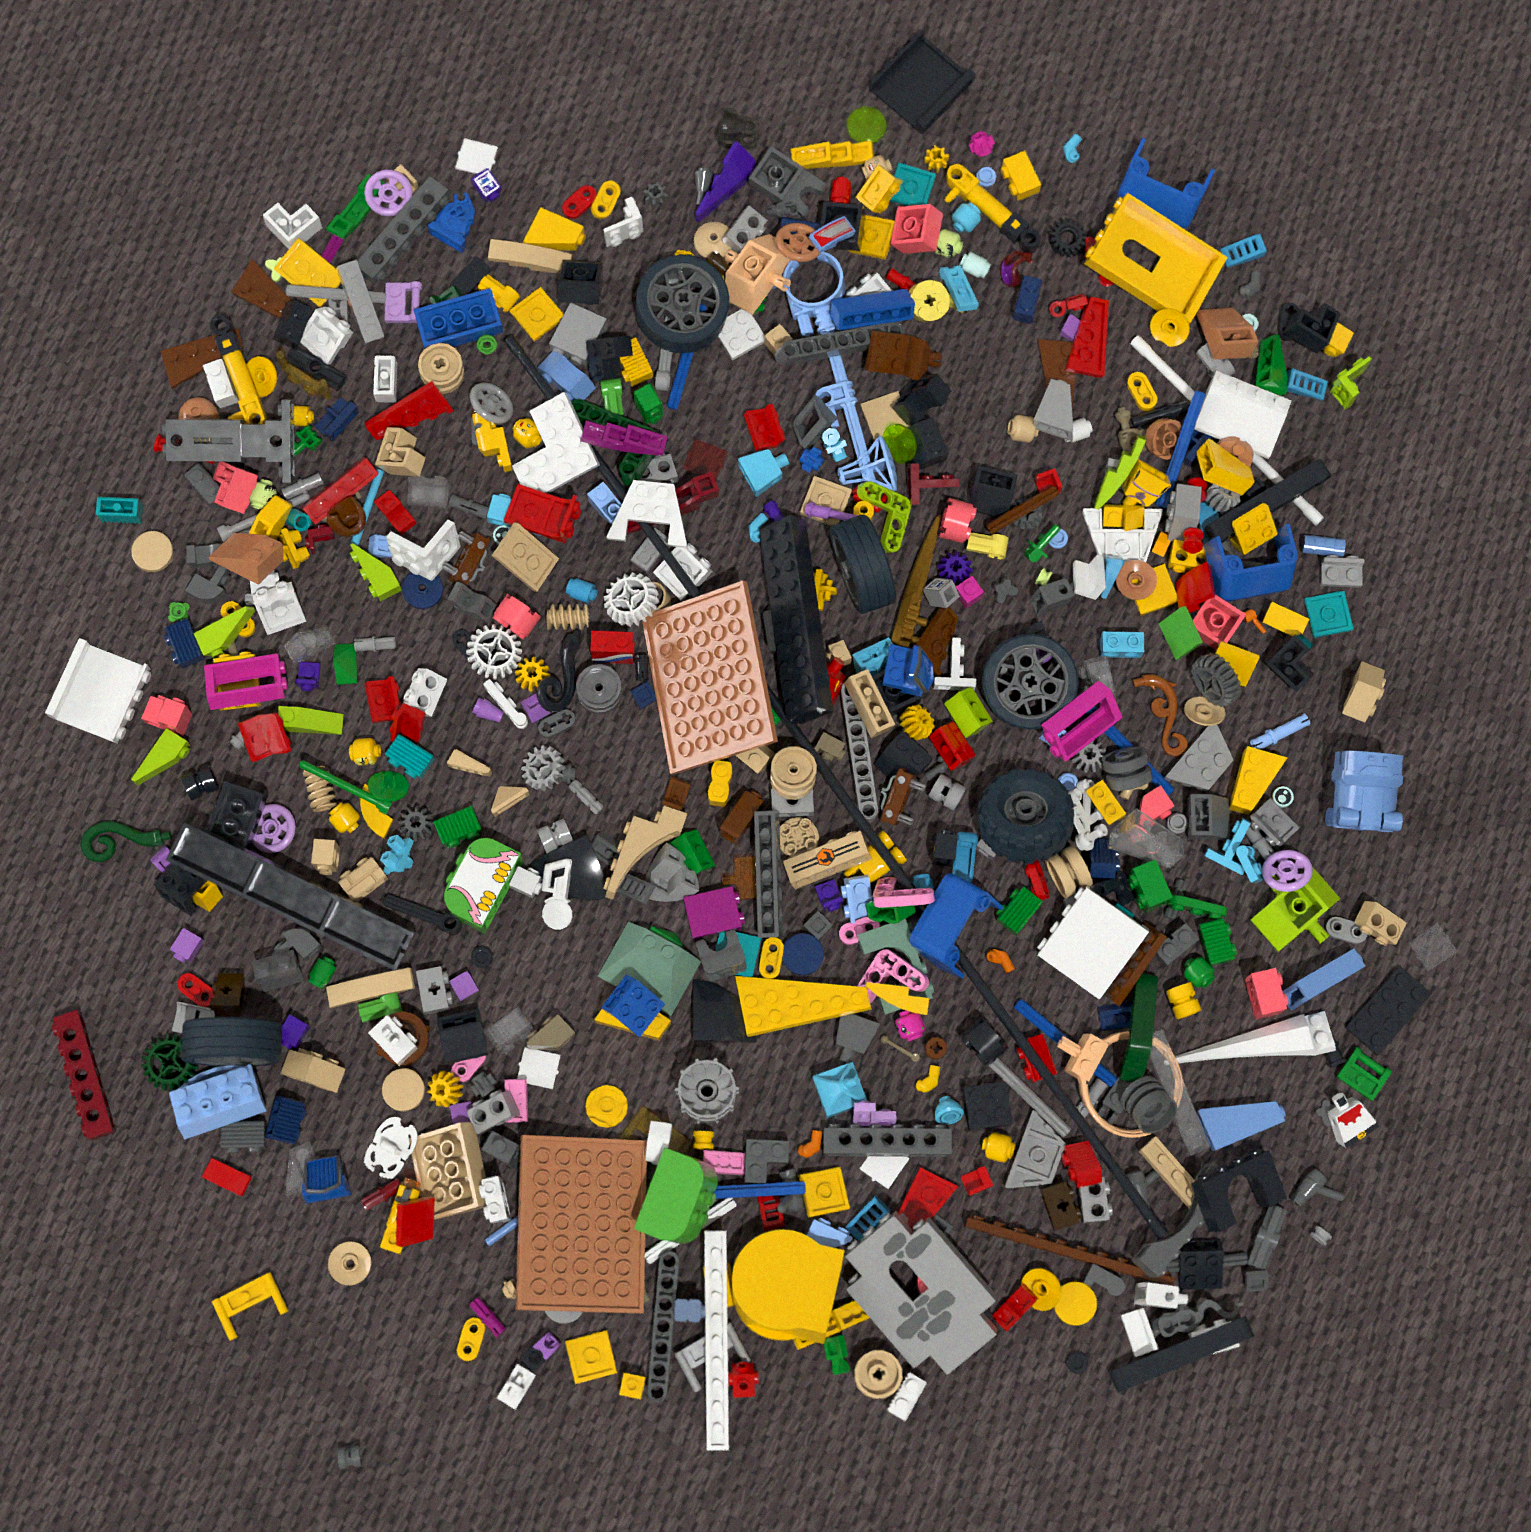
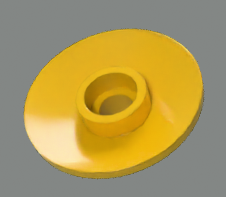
M1165 308L1159 310L1152 317L1150 330L1156 340L1164 342L1167 346H1177L1187 339L1190 326L1183 313L1176 309ZM1169 322L1173 323L1175 327H1171Z
M254 357L247 363V368L257 395L259 397H266L275 389L277 383L276 368L269 359Z
M1035 1268L1024 1275L1021 1285L1024 1283L1039 1298L1031 1306L1032 1308L1046 1311L1058 1304L1061 1298V1286L1052 1272L1043 1268ZM1042 1284L1046 1287V1291L1042 1289Z

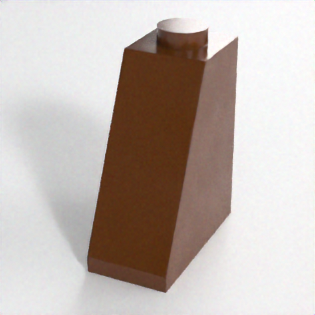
M745 791L721 825L720 836L738 846L754 821V812L760 811L763 806L762 796L754 791Z

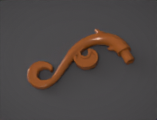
M1154 674L1141 675V678L1133 679V687L1143 685L1144 687L1149 686L1153 690L1157 687L1166 695L1168 708H1162L1166 701L1162 698H1157L1151 703V711L1155 717H1167L1162 734V748L1164 752L1172 757L1181 756L1188 747L1186 738L1179 733H1173L1172 737L1176 738L1179 742L1176 748H1171L1167 741L1177 715V697L1172 688L1177 686V684Z

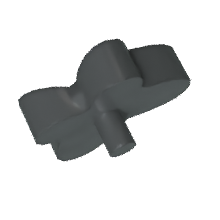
M1004 578L1001 583L993 585V589L996 591L995 600L999 603H1003L1007 595H1016L1018 593V589L1011 585V581L1007 578Z
M1324 1100L1321 1104L1322 1107L1317 1109L1315 1114L1321 1117L1323 1125L1328 1127L1331 1125L1328 1112L1336 1106L1335 1104L1331 1105L1328 1100Z

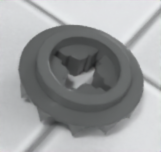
M1028 498L1017 499L1011 506V509L1027 501ZM1041 507L1031 511L1032 514H1029L1027 521L1024 515L1014 521L1013 524L1021 529L1036 527L1042 518Z

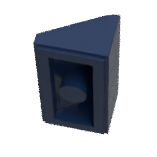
M1132 1001L1122 1002L1120 1006L1117 1004L1097 1006L1101 1031L1130 1027Z

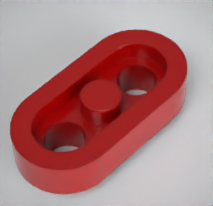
M588 185L580 187L563 203L562 210L564 216L568 219L580 217L592 206L597 195L596 190ZM584 193L590 194L588 197L583 196ZM571 205L576 207L573 210L569 209Z
M1036 860L1034 864H1027L1025 871L1033 884L1031 887L1032 893L1040 900L1048 899L1050 893L1040 862Z
M190 973L183 974L178 979L177 986L180 992L199 1006L210 1007V1000L215 996L211 987ZM192 981L193 986L189 989L186 988V983ZM204 994H209L207 1001L202 1000Z

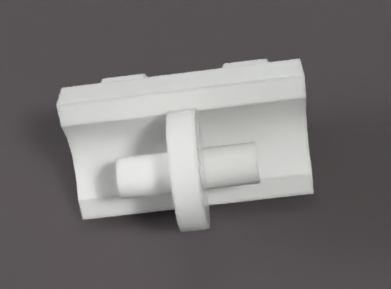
M517 1364L497 1399L516 1410L536 1375Z

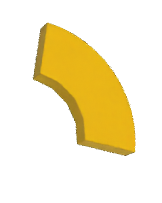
M364 784L362 790L370 793L368 791V786ZM360 798L362 815L367 825L375 834L385 839L393 819L388 815L378 812L379 809L376 808V805Z

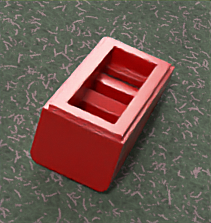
M758 1197L764 1231L785 1228L783 1213L765 1214L767 1210L777 1209L780 1204V1197ZM776 1200V1203L774 1204H763V1202ZM778 1217H779L778 1220H774V1221H769V1222H767L768 1219H773V1218H778Z

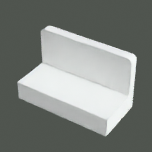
M1096 555L1090 564L1077 560L1073 562L1074 593L1096 600L1106 588L1103 556Z
M1144 1308L1120 1315L1135 1357L1158 1350Z

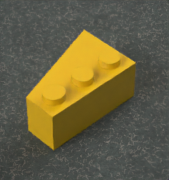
M601 1010L595 1018V1023L633 1033L604 1010ZM658 1013L641 1036L660 1041L671 1025V1020Z

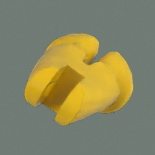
M882 830L878 836L889 850L894 846V843ZM869 845L868 848L872 860L846 869L843 874L846 878H849L860 869L864 875L869 876L870 883L888 873L890 869L875 848ZM897 847L890 851L898 864H904L907 861Z

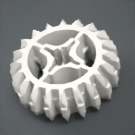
M632 572L630 577L624 574L623 579L617 577V582L611 583L612 588L606 589L608 595L604 596L606 602L604 606L609 617H612L614 622H619L622 626L627 624V626L631 627L633 622L639 626V621L646 622L647 616L652 617L651 611L657 610L655 604L659 603V599L657 598L658 591L656 586L648 577H644L640 573L636 576ZM633 588H640V589H643V590H641V591H640L639 589H638V590H633ZM619 609H630V611H621Z
M492 624L491 630L485 625L483 628L484 632L477 629V636L471 635L472 641L467 643V646L471 648L466 650V654L470 655L468 662H474L471 668L474 670L479 667L477 674L481 675L484 671L485 678H488L489 674H493L494 680L497 679V674L504 678V671L509 675L512 674L511 668L517 669L518 665L516 662L521 661L519 655L522 654V649L518 648L521 642L515 641L517 638L516 634L509 636L511 630L507 629L504 632V626L502 625L497 630L495 624ZM495 638L492 643L481 644L486 639ZM501 640L508 644L511 653L507 652V649L502 648ZM497 644V652L493 656V659H491V651L495 649V645ZM477 651H482L488 658L487 664L480 659ZM498 660H508L502 665L494 666V663Z

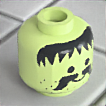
M946 229L941 230L935 253L947 258H953L956 253L959 254L963 247V242H960V235Z
M264 479L257 482L250 496L251 507L262 510L273 496L277 495V490L272 486V482Z

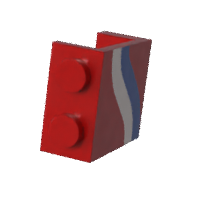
M591 631L590 651L593 663L634 664L635 643H633V632Z

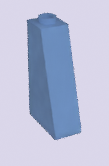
M1352 949L1282 991L1287 995L1290 1010H1294L1365 967L1360 954L1355 949Z
M1277 1101L1207 1108L1195 1112L1212 1152L1285 1121L1284 1117H1286L1283 1107L1278 1105Z

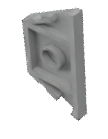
M1218 725L1207 726L1164 777L1165 780L1180 782L1188 787L1194 786L1206 792L1212 787L1233 762L1232 755Z
M1032 1110L1004 1188L1052 1184L1066 1143L1054 1133L1053 1129L1034 1110Z

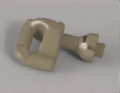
M1122 407L1115 414L1116 420L1122 427V431L1118 433V438L1122 450L1131 453L1134 446L1131 445V442H1135L1137 435L1145 437L1147 430L1130 428L1131 411ZM1146 443L1144 444L1141 452H1145L1148 450Z

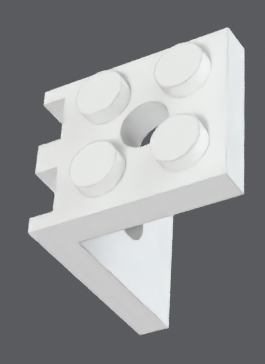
M450 520L444 523L424 548L393 532L386 536L392 561L398 566L408 568L413 574H419L430 581H433L443 569L442 565L445 562L448 563L461 547L455 523Z

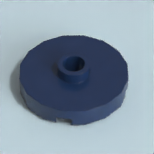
M412 572L407 575L402 587L403 596L407 603L415 609L421 610L438 604L444 590L438 575L433 581H430ZM426 586V589L424 591H420L419 587Z

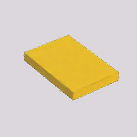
M300 238L295 241L274 267V270L292 285L337 289L341 284L336 268ZM309 298L320 308L328 300L320 298Z

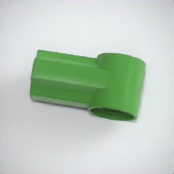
M620 378L600 380L605 410L624 417Z
M398 993L386 994L381 996L380 999L358 1005L363 1023L383 1018L396 1012H402Z

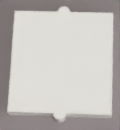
M464 138L461 151L458 152L459 157L455 169L479 174L486 168L491 171L492 165L495 164L494 159L498 147Z
M525 1047L522 1060L519 1062L520 1069L517 1079H527V1084L553 1089L556 1074L559 1073L557 1069L561 1055L531 1050Z
M881 1139L884 1145H889L887 1142ZM868 1156L860 1170L872 1177V1181L876 1180L889 1189L909 1158Z

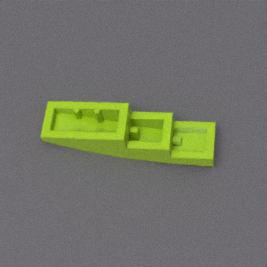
M1137 435L1131 453L1123 451L1117 468L1108 467L1094 504L1095 509L1099 510L1125 481L1139 458L1146 442V437Z

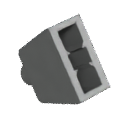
M1064 578L1039 587L1030 599L1038 618L1068 605L1074 598V595H1076L1074 593V582L1069 584L1068 580Z
M854 1014L840 1016L835 1045L843 1049L839 1060L851 1063L855 1053L863 1056L880 1024Z
M493 1131L489 1132L480 1150L515 1169L520 1161L521 1146Z

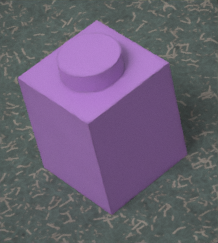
M183 928L170 950L175 953L173 957L183 963L185 960L192 962L203 945L204 940Z

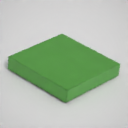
M1186 606L1180 607L1159 623L1175 660L1181 659L1203 643Z

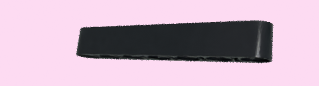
M1318 459L1211 522L1204 530L1211 540L1220 536L1221 543L1235 536L1232 523L1245 513L1262 503H1266L1272 514L1324 483L1332 475L1323 461Z
M1244 1316L1113 1370L1109 1374L1117 1393L1250 1339L1254 1337V1333L1247 1317Z

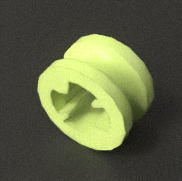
M1043 568L1035 584L1046 585L1053 572H1046V569Z

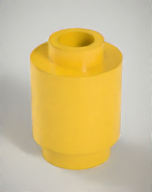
M294 406V426L306 427L313 423L314 411H311L310 407Z
M867 501L858 502L854 507L853 514L862 515L861 511L867 512L865 515L872 522L874 515L872 504Z

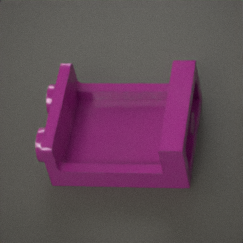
M733 886L683 897L693 941L731 929L742 930L741 924L745 923L742 911L738 912L737 904L740 903L738 891H733Z

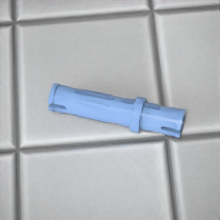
M1302 714L1273 730L1265 731V734L1250 740L1251 746L1256 745L1252 748L1259 750L1269 745H1275L1278 740L1306 726H1310V720L1301 723V721L1308 718L1306 714Z

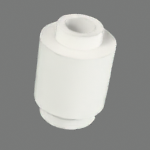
M1085 418L1073 421V440L1064 439V441L1073 443L1090 437V432L1093 431L1090 421H1086Z

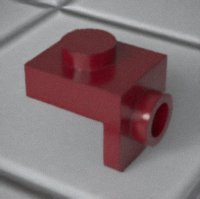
M319 525L316 529L307 530L308 537H305L306 548L310 549L313 555L317 554L315 542L335 539L334 531L328 525Z

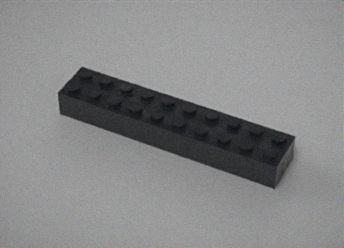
M789 515L760 528L759 531L786 720L804 724L832 713L834 710L806 520Z

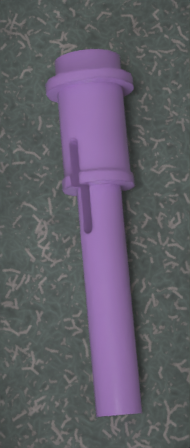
M814 502L807 503L805 507V515H808L809 518L813 516L826 520L833 518L845 521L859 516L832 510V507L816 505Z

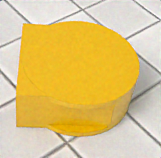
M774 1230L757 1236L742 1249L733 1268L732 1298L738 1316L749 1329L764 1338L777 1341L800 1338L824 1344L845 1250L819 1245L812 1238L791 1230Z

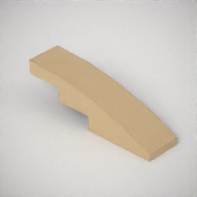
M491 239L488 259L489 261L507 262L510 266L529 267L530 270L560 273L563 260H572V254L530 244Z
M405 968L328 986L326 989L329 1006L334 1008L349 1003L380 998L390 993L404 992L414 989L415 985L412 969Z

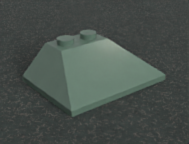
M628 922L598 977L616 987L626 974L635 978L665 1003L660 1011L672 1016L701 961L684 949L646 928Z

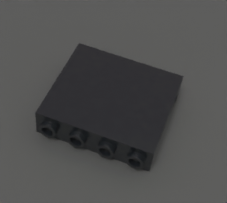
M923 29L918 34L915 33L910 38L909 44L906 47L902 46L897 51L896 57L892 61L888 60L883 66V70L871 78L869 90L921 135L974 82L976 74L971 69L967 72L926 39Z

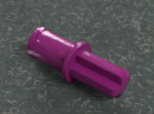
M479 1297L471 1302L470 1307L481 1318V1323H485L495 1337L499 1336L506 1329L494 1315L495 1311L492 1312Z

